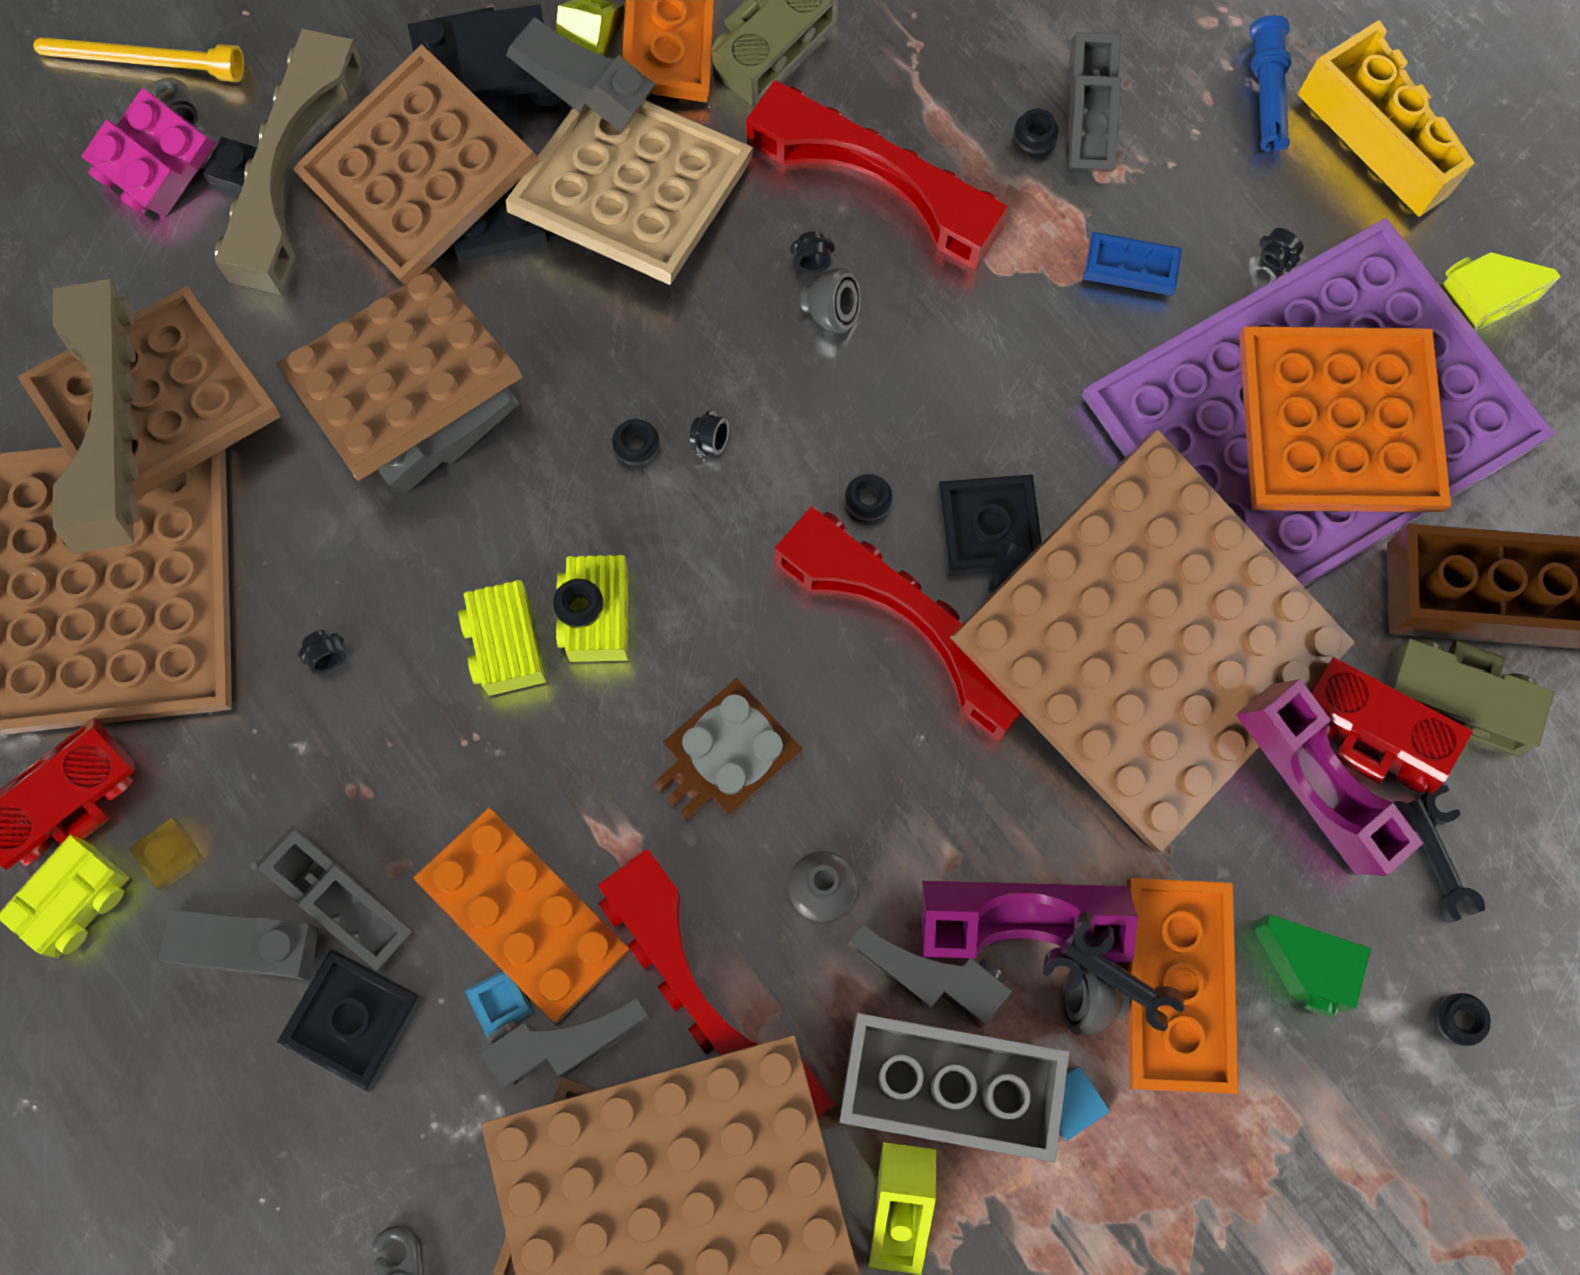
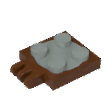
M736 678L663 741L664 747L677 762L663 773L653 785L659 792H663L675 781L680 784L666 799L673 807L677 806L688 795L691 796L693 800L680 812V815L686 822L698 814L712 800L730 818L803 753V748L740 680Z

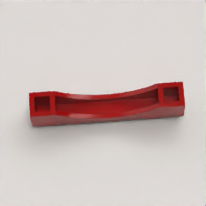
M774 80L746 119L747 145L783 165L801 163L831 164L853 169L879 180L897 192L916 210L928 228L938 250L974 270L977 269L1003 229L1008 205L1002 203L993 193L980 191L963 182L954 172L937 168L924 161L915 151L900 148L884 139L876 130L863 128L850 121L839 110L833 107L826 108L813 101L796 87H788Z
M811 506L774 547V564L811 593H837L862 598L887 608L910 623L929 641L944 662L956 688L961 712L1000 742L1022 713L950 638V635L962 624L959 621L960 616L955 609L942 600L934 602L920 591L922 587L912 575L903 570H899L897 573L884 563L883 555L867 541L859 543L846 533L845 525L830 512L822 514Z
M648 848L597 885L605 896L597 904L615 928L624 922L635 939L629 942L627 946L644 969H647L652 964L658 969L665 981L657 986L675 1012L682 1006L689 1012L696 1023L689 1027L688 1030L705 1054H708L714 1048L719 1055L759 1045L750 1041L726 1023L707 1002L693 979L683 950L680 929V893ZM802 1060L818 1118L835 1103Z

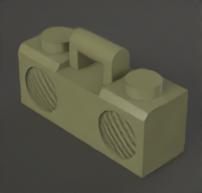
M744 0L724 20L726 27L731 33H722L712 47L713 76L753 106L765 94L774 80L778 81L837 22L838 0Z
M1408 639L1394 650L1383 681L1384 684L1472 730L1473 733L1470 739L1516 756H1520L1540 746L1554 691L1537 685L1538 682L1530 676L1512 673L1500 677L1505 661L1504 656L1457 639L1451 644L1449 652L1443 651L1440 644L1431 640ZM1462 662L1465 663V664L1474 666V667H1476V668L1482 669V670H1484V672L1481 671V670L1475 669V668H1473V667L1464 665V664H1462Z

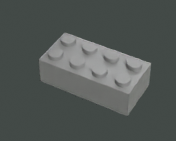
M857 1013L854 1018L837 1123L1036 1160L1056 1162L1069 1051Z

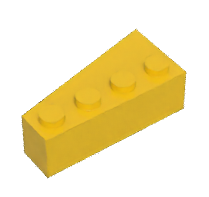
M1378 20L1319 57L1297 95L1420 217L1448 198L1475 163L1446 119L1434 115L1428 102L1431 96L1423 84L1415 86L1404 69L1408 64L1407 60L1399 49L1391 50L1384 39L1387 30L1381 21Z

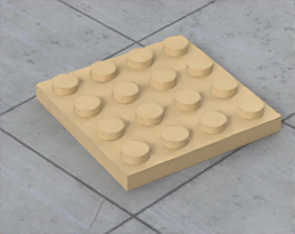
M645 101L622 132L587 105L580 113L572 108L537 156L540 161L521 178L506 199L507 212L671 285L751 162L753 147L648 101Z

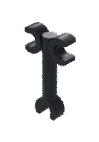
M1441 785L1433 795L1425 791L1421 798L1409 803L1393 801V803L1424 843L1422 846L1445 894L1439 904L1440 913L1447 923L1461 920L1460 913L1456 907L1458 899L1466 902L1472 915L1485 911V902L1476 890L1464 887L1436 825H1444L1454 821L1461 815L1459 809L1448 813L1438 810L1435 804L1436 797L1450 791L1447 785Z
M1087 911L1080 914L1075 920L1073 935L1066 940L1063 947L1054 948L1046 954L1043 962V974L1049 976L1058 966L1070 968L1071 971L1066 976L1065 988L1072 991L1081 984L1084 967L1145 1008L1146 1020L1150 1026L1156 1030L1165 1031L1168 1028L1167 1015L1157 1008L1168 1005L1181 1013L1185 1009L1183 995L1174 987L1160 986L1154 989L1102 955L1113 946L1114 929L1108 926L1100 936L1091 937L1085 932L1091 926L1092 914Z

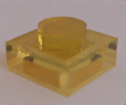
M170 818L129 847L153 886L161 891L205 861L181 823L174 818Z

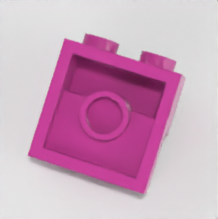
M141 88L118 124L116 125L106 119L81 157L92 165L88 173L94 179L111 189L118 185L124 190L120 199L142 214H145L150 209L166 217L216 143L155 95Z

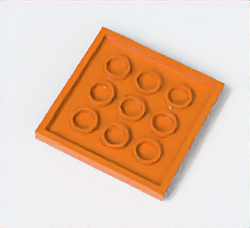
M1243 327L1239 334L1251 510L1445 512L1451 506L1432 329Z

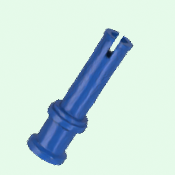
M1278 15L1261 17L1255 20L1249 27V37L1254 41L1255 55L1251 59V70L1258 77L1260 148L1266 152H1269L1271 149V141H1273L1274 146L1273 152L1282 151L1290 145L1285 76L1292 63L1291 54L1286 51V36L1290 31V22L1287 18Z

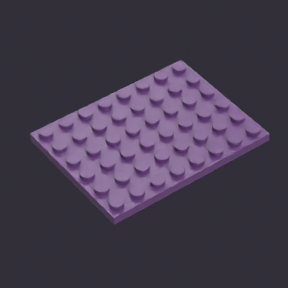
M1387 218L1380 220L1084 388L1082 397L1125 458L1150 432L1158 429L1303 587L1428 512L1251 510L1239 334L1244 326L1432 329L1450 499L1545 443L1555 434Z

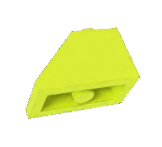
M570 0L558 6L555 32L591 52L609 58L624 15V4L610 0Z
M1490 252L1474 261L1470 257H1466L1451 266L1445 272L1447 279L1441 288L1477 332L1541 299L1561 276L1556 269Z
M883 1142L876 1184L868 1268L922 1274L936 1201V1149Z

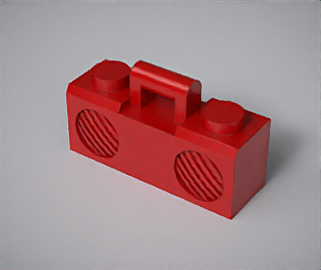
M1332 657L1311 693L1331 719L1327 728V736L1329 741L1334 740L1341 744L1335 754L1341 764L1377 784H1380L1386 773L1390 771L1397 775V780L1405 787L1417 792L1427 791L1433 795L1448 778L1473 733L1467 727L1335 657ZM1355 745L1360 749L1370 753L1371 755L1381 759L1380 762L1366 755L1365 753L1355 749L1353 746Z
M92 718L0 789V866L5 870L11 868L18 861L24 866L35 861L48 849L49 844L45 840L50 837V834L60 845L69 835L82 840L87 838L111 819L109 813L97 800L105 796L110 801L132 784L133 780L129 775L135 772V761L95 718ZM82 805L87 812L65 828L60 822Z

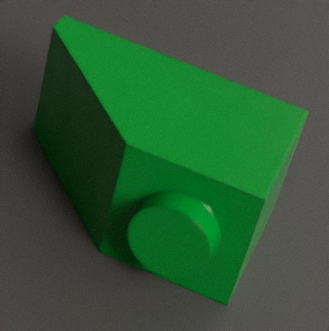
M1271 914L1256 920L1253 930L1289 995L1305 1000V1009L1328 1017H1336L1337 1012L1357 1009L1371 948Z

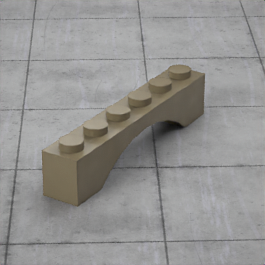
M303 28L296 45H292L289 49L287 70L282 83L279 82L274 89L272 110L268 120H264L260 126L258 147L254 157L249 159L245 166L243 187L239 197L234 198L231 203L228 227L224 237L218 239L214 252L215 262L230 284L279 295L282 294L295 258L294 251L287 237L283 217L284 190L289 170L299 150L311 134L332 114L351 103L364 67L353 39Z
M111 279L53 288V327L70 353L87 367L93 394L91 418L83 442L68 468L53 484V529L73 554L134 543V523L140 520L138 501L133 494V481L138 480L139 469L136 458L132 453V440H137L138 430L135 418L131 413L130 401H135L137 397L135 383L130 374L129 363L135 362L136 358L134 345L128 330V325L134 324V312L128 297L120 296Z

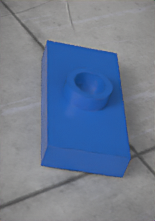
M1092 231L1083 279L1173 296L1177 286L1182 248Z

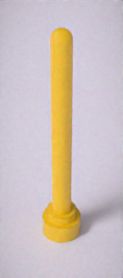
M44 37L37 38L33 44L34 50L42 56L208 70L209 74L216 76L219 81L240 82L244 73V56L238 45L218 44L215 48H210L208 52Z

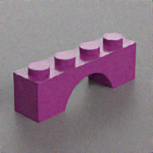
M1301 679L1271 684L1235 714L1355 874L1388 876L1424 844L1393 802L1385 800L1369 791L1341 764L1332 750L1327 736V728L1331 719Z
M922 880L920 932L923 956L976 958L981 950L988 945L1007 939H1035L1063 947L1066 940L1074 933L1076 918L1087 911L1092 914L1091 926L1085 932L1091 937L1100 936L1108 926L1114 929L1113 946L1102 955L1113 962L1133 963L1138 915L1127 886Z

